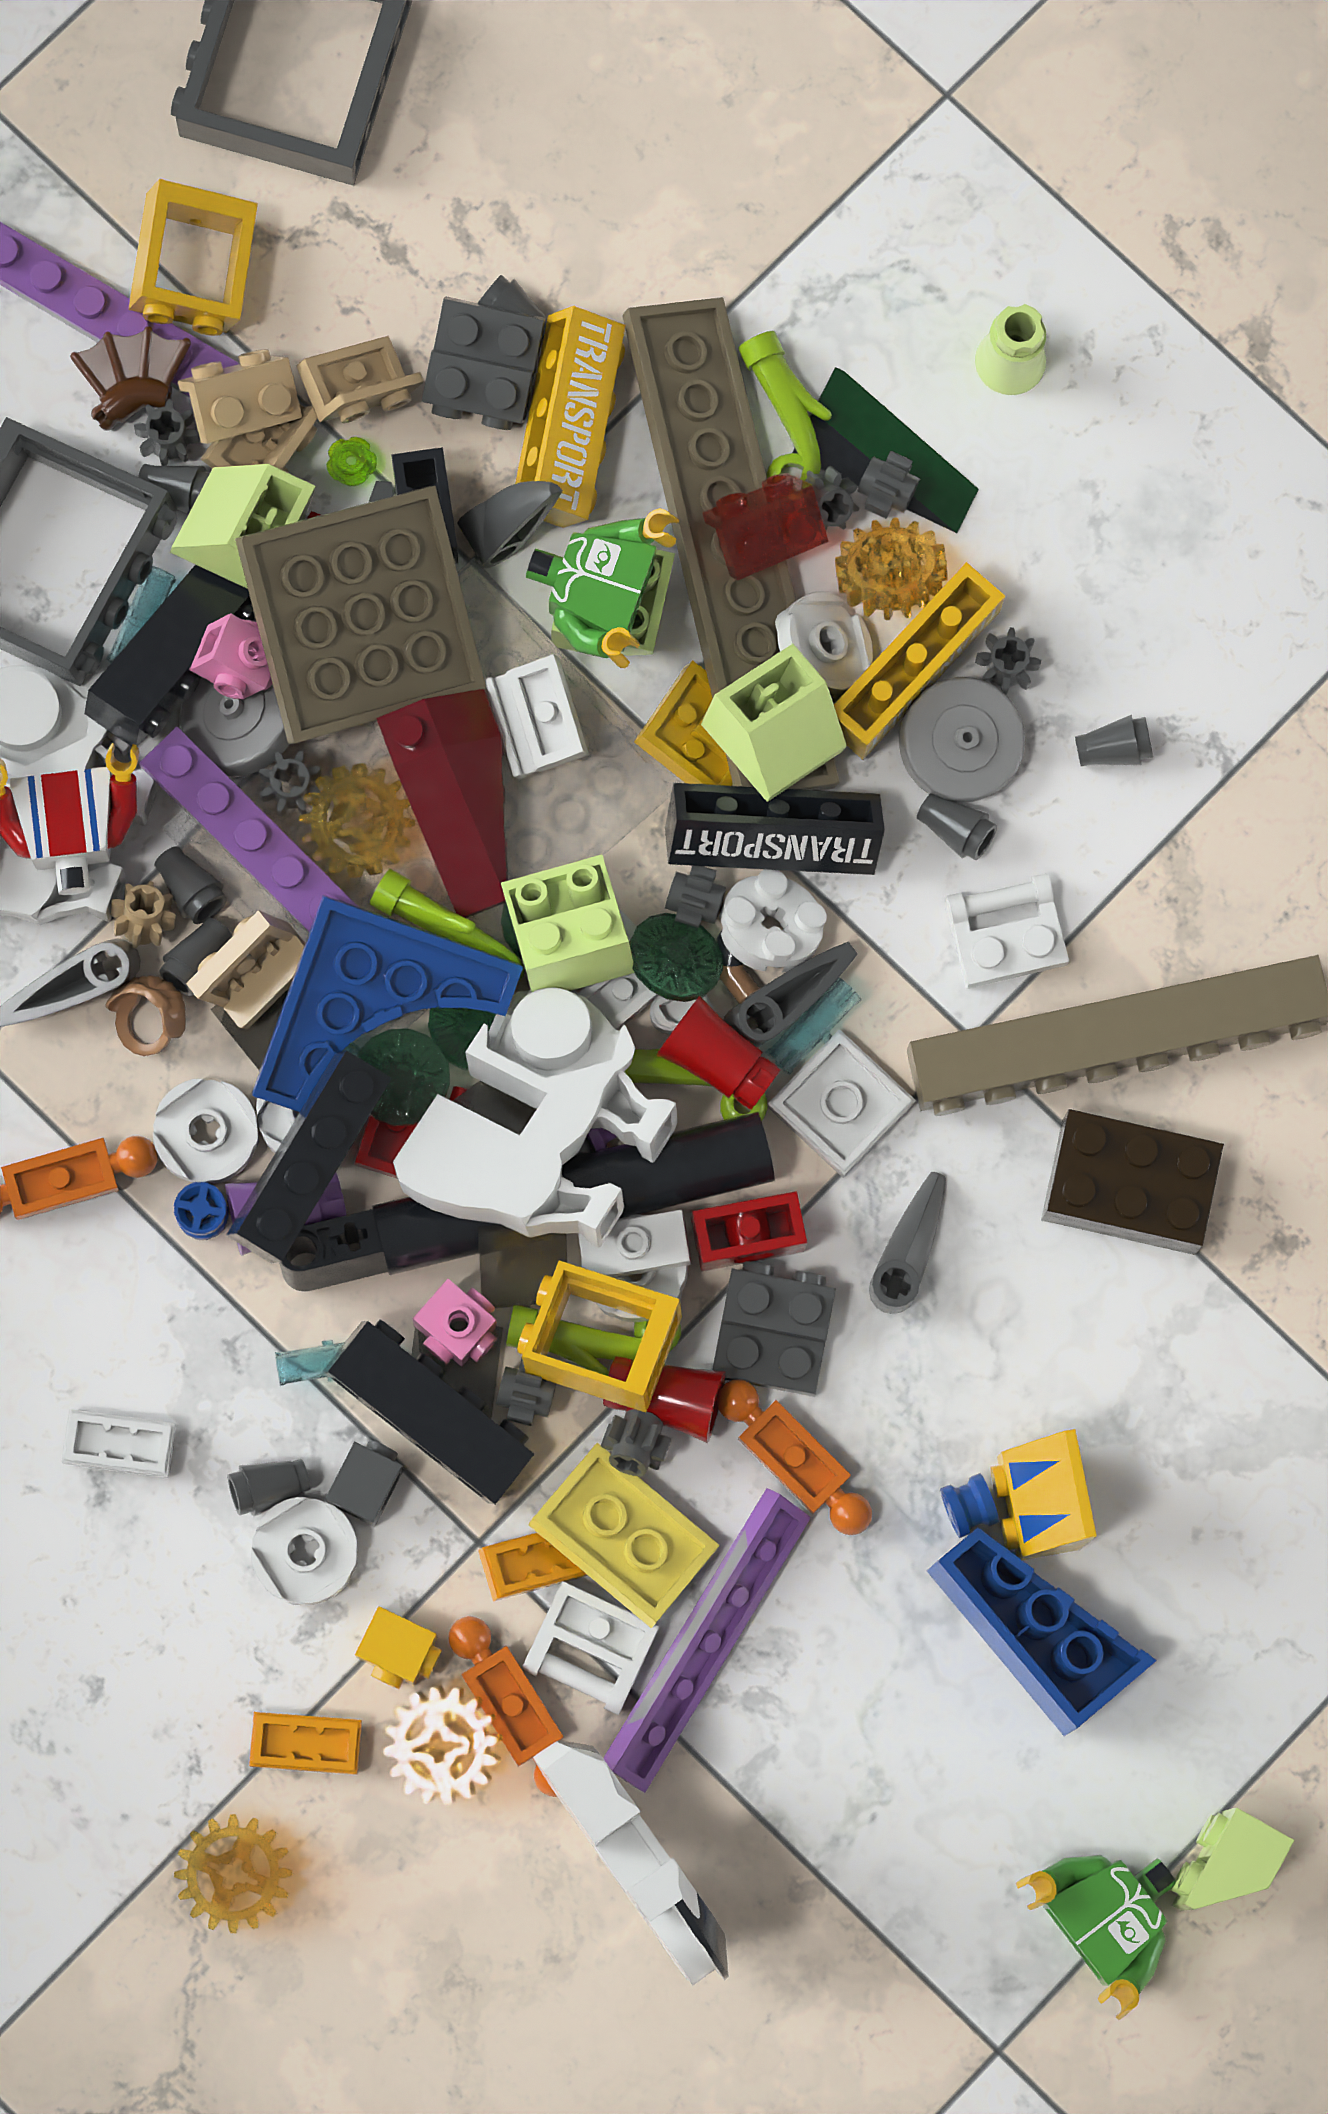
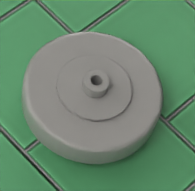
M201 677L192 695L186 701H182L179 715L180 730L227 776H242L257 772L275 761L276 752L282 754L290 745L285 734L273 684L267 690L259 691L242 700L220 694L215 690L214 683Z
M971 677L949 678L925 689L906 710L899 730L900 755L910 777L928 794L932 793L956 803L981 800L1001 790L1017 772L1025 747L1023 723L1013 702L996 686Z

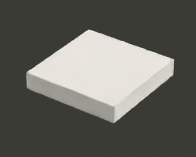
M839 1029L767 1105L781 1121L844 1178L912 1107L916 1100Z

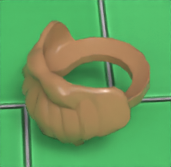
M143 975L140 978L134 977L117 988L106 1002L105 1007L110 1011L116 1012L115 1026L119 1039L124 1047L134 1054L141 1056L158 1054L169 1045L172 1038H180L185 1031L186 1009L182 993L176 990L172 982L162 980L159 976ZM141 996L146 997L159 1009L162 1017L163 1033L156 1042L151 1044L144 1043L136 1038L130 1025L131 1014L140 1002Z

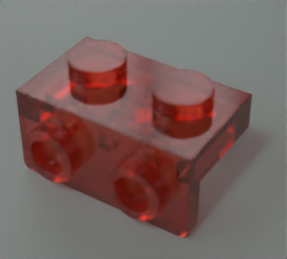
M788 473L777 474L765 479L762 482L761 488L747 494L733 493L717 500L716 507L702 513L705 523L716 529L729 575L736 580L743 579L829 542L813 485Z

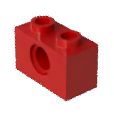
M797 1191L692 1211L691 1224L701 1272L739 1265L745 1261L754 1262L805 1252L807 1238Z

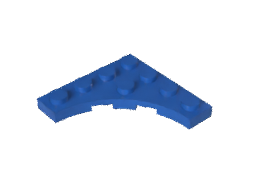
M322 895L255 1082L252 1096L300 1112L334 1054L342 1052L351 1042L365 1032L368 1033L378 1026L399 1018L406 1013L439 1007L468 1008L506 1016L523 966Z

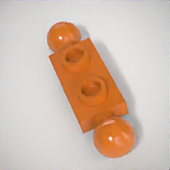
M131 1136L120 1143L116 1152L109 1154L104 1138H100L3 1166L1 1169L6 1184L0 1185V1214L4 1206L11 1204L15 1218L20 1220L117 1192L119 1189L115 1174L123 1172L125 1175L133 1178L144 1177L154 1170L158 1161V1153L154 1144L149 1139L142 1136Z
M736 1379L727 1382L721 1387L717 1395V1406L720 1413L730 1421H744L749 1426L738 1437V1440L812 1514L826 1503L830 1508L832 1525L840 1533L857 1535L867 1529L872 1520L870 1503L862 1495L845 1493L840 1488L851 1477V1474L777 1400L763 1411L759 1407L758 1392L749 1382Z
M473 1616L457 1620L449 1631L450 1647L456 1655L464 1659H471L474 1667L462 1673L461 1676L519 1767L533 1759L543 1749L558 1740H562L564 1737L509 1648L505 1646L492 1654L489 1649L491 1632L488 1625L483 1620ZM536 1764L534 1770L536 1786L542 1793L557 1797Z

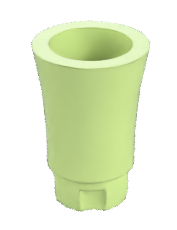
M1027 304L1019 307H1006L994 319L989 334L984 337L977 348L975 355L977 373L984 384L995 392L1005 395L1022 394L1035 387L1043 377L1046 368V355L1044 351L1046 329L1042 322L1041 314L1035 308Z

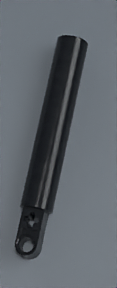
M758 1112L673 1132L653 1163L642 1157L636 1146L622 1144L573 1156L562 1165V1177L571 1181L574 1187L590 1189L611 1183L621 1188L624 1209L619 1219L775 1181L770 1149ZM405 1197L372 1205L373 1209L303 1226L284 1260L279 1262L286 1283L295 1290L305 1292L386 1272L389 1275L561 1233H548L529 1238L502 1224L457 1218L434 1211L416 1202L411 1197ZM360 1243L361 1249L350 1251L349 1245ZM301 1253L315 1255L314 1260L307 1265L296 1266L291 1264L293 1258Z

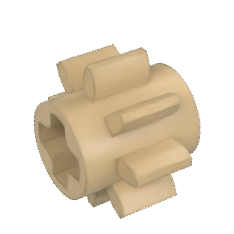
M149 881L147 885H137L135 887L129 883L126 884L125 901L112 899L110 915L117 918L114 922V935L121 936L124 934L132 942L133 948L152 942L156 946H160L162 929L171 931L175 927L176 914L170 912L173 899L172 894L162 895L154 887V882Z

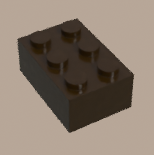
M1068 1109L1062 1119L1041 1220L1195 1255L1204 1243L1224 1144Z

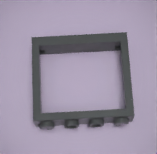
M205 0L201 13V24L206 26L201 41L193 40L190 45L186 59V70L191 72L186 87L179 86L177 88L171 106V115L176 117L179 136L354 186L412 0H371L383 5L337 148L199 110L234 0Z
M6 417L0 427V507L24 463L30 457L145 510L65 657L0 627L1 650L81 686L86 675L93 674L99 667L104 655L103 644L112 629H118L123 623L129 608L128 599L136 584H143L149 576L153 565L152 555L160 540H166L173 532L177 522L176 511L178 508L167 490Z

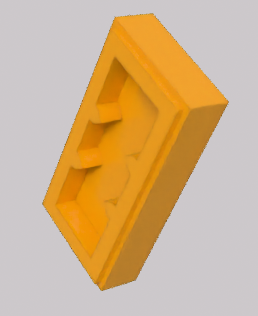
M538 1533L485 1546L478 1550L493 1602L562 1583V1581L568 1582L588 1576Z
M254 1712L249 1766L358 1775L362 1720Z

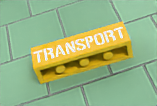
M571 306L548 315L515 482L517 484L527 481H545L558 485L563 491L543 521L562 528L588 520L597 501L595 483L598 467L606 453L605 430L608 417L611 415L616 402V395L613 391L617 369L620 367L625 355V346L622 342L626 325L576 306Z
M967 562L834 704L846 744L862 760L903 718L906 710L919 694L932 686L1000 613L1005 595Z

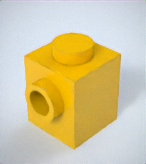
M378 1606L355 1656L357 1659L374 1666L370 1676L396 1689H400L403 1681L415 1686L419 1676L429 1679L442 1650L434 1646L438 1638L436 1633Z

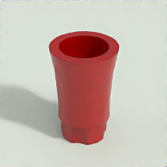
M701 996L692 1004L656 1054L710 1084L727 1098H730L733 1094V1097L739 1103L750 1110L754 1108L781 1071L773 1062L763 1056L760 1057L763 1051L746 1040L725 1022Z
M615 1356L608 1376L626 1382L634 1360ZM664 1364L647 1412L657 1416L662 1421L663 1426L681 1431L708 1443L719 1411L717 1395L725 1383L726 1372L691 1369ZM603 1399V1405L608 1408L626 1412L633 1409Z

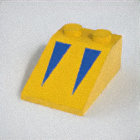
M1076 1429L1062 1431L1002 1451L997 1456L998 1465L991 1466V1477L996 1498L1005 1497L1009 1518L1001 1519V1528L1004 1544L1008 1550L1015 1549L1017 1557L1021 1560L1080 1550L1097 1536Z

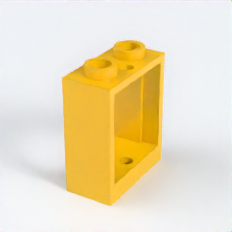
M159 179L146 193L128 310L143 313V318L153 323L170 324L173 321L190 324L195 332L204 335L218 336L223 332L227 333L241 318L258 203ZM166 218L233 235L223 303L156 287Z
M559 1260L553 1276L545 1275L540 1284L536 1305L541 1306L535 1323L527 1322L519 1339L517 1352L522 1354L525 1373L542 1377L544 1380L646 1413L682 1319L680 1299ZM570 1294L649 1319L626 1382L547 1356Z

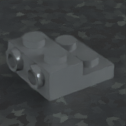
M447 296L444 297L421 402L433 404L431 413L445 418L461 419L463 411L483 415L481 424L496 429L511 430L513 422L522 424L527 415L546 318Z
M745 1261L743 1262L742 1270L732 1268L712 1370L725 1371V1380L740 1379L755 1386L815 1397L836 1288L825 1286L827 1279L825 1276L810 1272L797 1271L795 1272L794 1280L773 1276L775 1268L763 1263Z

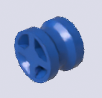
M195 1182L185 1186L178 1193L174 1202V1215L180 1228L187 1236L196 1240H208L218 1236L225 1229L229 1220V1208L223 1194L215 1186L206 1182Z
M981 1473L971 1476L968 1483L963 1486L955 1487L950 1484L940 1488L946 1512L959 1538L969 1535L972 1527L980 1524L990 1527L1000 1522L993 1497Z

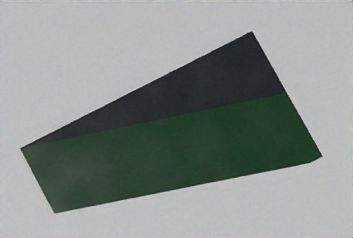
M835 367L818 400L831 412V419L824 421L814 414L810 416L820 450L821 469L826 471L829 466H833L841 473L842 479L848 477L859 487L873 456L885 462L890 451L913 461L909 473L920 478L918 487L906 510L958 533L979 489L845 371Z

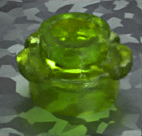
M351 437L346 441L345 439H339L328 450L330 459L326 463L327 471L334 480L347 486L363 484L376 470V454L370 451V444L363 438ZM348 457H354L356 463L349 465L346 460Z

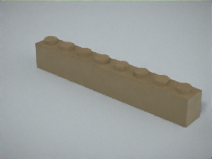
M1319 955L910 1041L906 1052L920 1111L933 1109L935 1116H942L965 1109L964 1102L985 1098L986 1105L1008 1102L1017 1098L1015 1091L1036 1087L1037 1094L1059 1091L1068 1087L1066 1080L1086 1076L1088 1083L1107 1081L1119 1076L1117 1069L1135 1065L1138 1066L1139 1072L1158 1070L1170 1065L1168 1058L1188 1054L1190 1061H1201L1220 1055V1047L1238 1043L1240 1050L1246 1051L1271 1044V1036L1290 1033L1292 1040L1312 1037L1322 1033L1321 1026L1328 1023V991Z

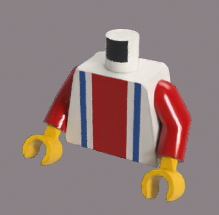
M112 743L106 754V767L10 778V788L5 786L8 780L7 768L4 760L0 758V835L17 856L32 859L37 870L56 868L59 894L76 895L90 891L87 864L109 861L111 849L122 844L137 814L136 776L132 772L137 766L140 752L135 744H132L130 762L122 763L116 760L113 753L115 745Z

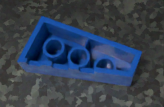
M978 1527L926 1570L1063 1736L1079 1728L1157 1661L1144 1650H1138L1119 1636L1120 1632L1105 1621H1099L1074 1602L1075 1599L1061 1588L1053 1587L1034 1573V1569Z

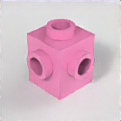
M230 613L207 626L190 668L192 672L214 683L215 690L220 694L233 699L243 700L271 687L273 683L257 622L242 620Z
M449 1279L442 1284L413 1318L414 1326L427 1337L423 1346L445 1365L453 1359L462 1367L470 1357L475 1362H479L498 1339L492 1334L497 1327V1320L490 1315L495 1310V1307L474 1288L465 1293ZM456 1321H463L468 1325L461 1332H456L450 1328L451 1324Z

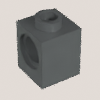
M371 1439L366 1447L354 1441L325 1498L326 1502L375 1527L404 1471L403 1466L395 1462L398 1453Z

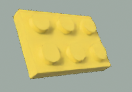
M596 1443L528 1525L652 1628L720 1545L638 1476L628 1475L615 1469L609 1462L611 1453L602 1448L599 1443Z

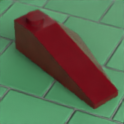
M478 689L424 698L376 718L394 768L456 914L468 918L506 903L501 885L502 882L508 881L507 839L505 838L504 804L506 803L502 772L504 744L502 733L486 691Z

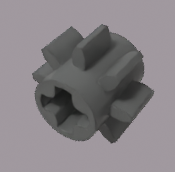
M168 399L165 407L158 409L146 405L145 408L148 416L146 424H134L135 434L141 438H148L139 447L141 455L146 457L154 453L159 457L161 466H167L168 460L177 457L187 462L186 448L188 443L195 444L200 441L196 430L186 429L194 421L193 412L187 410L180 414L174 409L172 399ZM166 427H174L175 432L170 433L168 440H160L159 435L164 434Z
M890 451L886 462L873 456L857 492L868 496L865 502L866 510L887 519L892 508L905 513L920 481L919 477L909 473L912 468V460L893 451Z
M829 466L825 474H814L809 470L807 471V479L803 482L801 488L794 489L793 491L803 504L796 510L795 514L805 523L811 521L812 527L820 534H824L828 526H839L844 530L846 528L845 522L850 518L852 512L859 511L860 508L853 502L850 496L858 487L848 477L842 479L841 473L833 466Z
M1010 627L1006 637L999 640L995 635L989 633L985 642L991 653H977L975 659L976 664L987 666V671L982 680L988 683L993 681L1001 686V691L1005 695H1007L1010 686L1017 683L1021 688L1027 690L1031 680L1025 671H1037L1041 665L1040 659L1030 657V651L1035 642L1034 638L1027 639L1024 642L1020 638L1015 637L1016 633L1013 627ZM1008 653L1012 655V661L1015 663L1013 670L1004 669V661L1001 660L1003 654Z
M299 751L295 759H284L282 754L276 752V765L272 770L263 768L259 771L260 778L265 782L271 783L270 787L260 792L263 802H269L275 798L278 803V816L280 817L284 816L287 808H298L299 813L305 816L307 815L306 803L310 797L322 799L323 796L322 790L319 787L311 785L312 781L317 780L322 775L320 766H313L307 769L304 765L303 751ZM292 775L299 776L301 787L293 786L290 793L283 792L281 781L289 782Z
M692 866L690 875L676 871L665 905V909L677 912L674 925L698 932L702 920L715 924L726 891L725 886L714 883L717 870L704 866Z
M521 1359L519 1369L505 1366L496 1405L509 1408L508 1421L532 1426L534 1415L548 1418L556 1383L544 1380L542 1377L526 1374L523 1360Z
M632 1409L625 1413L624 1419L614 1415L611 1424H608L601 1447L612 1451L609 1462L615 1469L628 1475L642 1476L647 1473L648 1467L654 1470L659 1469L661 1461L665 1460L672 1439L668 1436L660 1435L663 1423L657 1416L649 1412L645 1413Z

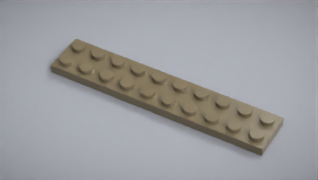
M723 297L631 307L622 315L624 325H626V334L668 512L680 520L677 524H671L674 537L676 538L677 550L712 698L716 693L780 652L775 621L777 615L796 601ZM726 754L733 786L754 787ZM834 758L787 789L818 791L833 789L840 783Z

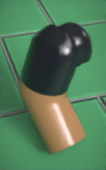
M720 932L716 938L712 964L713 970L740 1004L760 990V988L745 970L743 963L736 959L726 948Z

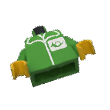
M659 508L650 512L646 518L621 520L588 528L583 534L573 533L564 557L535 548L528 565L526 578L553 587L549 598V613L553 615L554 625L576 651L601 658H610L620 668L629 666L630 661L620 652H624L626 646L632 645L636 648L640 646V643L630 632L655 564L656 546L650 544L654 540L667 548L673 547L676 544V538L669 533L663 532V529L670 523H679L680 520L667 510Z
M1102 1855L1063 1858L1042 1871L1032 1873L1020 1879L1016 1883L1018 1889L1029 1884L1036 1893V1900L1027 1905L1028 1909L1033 1910L1043 1906L1100 1983L1104 1986H1109L1099 1994L1098 2001L1102 2004L1110 1996L1117 1998L1121 2004V2012L1116 2015L1118 2020H1121L1138 2005L1139 1994L1155 1974L1166 1942L1162 1928L1168 1921L1154 1902L1172 1889L1176 1883L1175 1878L1167 1867L1157 1858L1134 1876L1122 1860L1111 1863Z

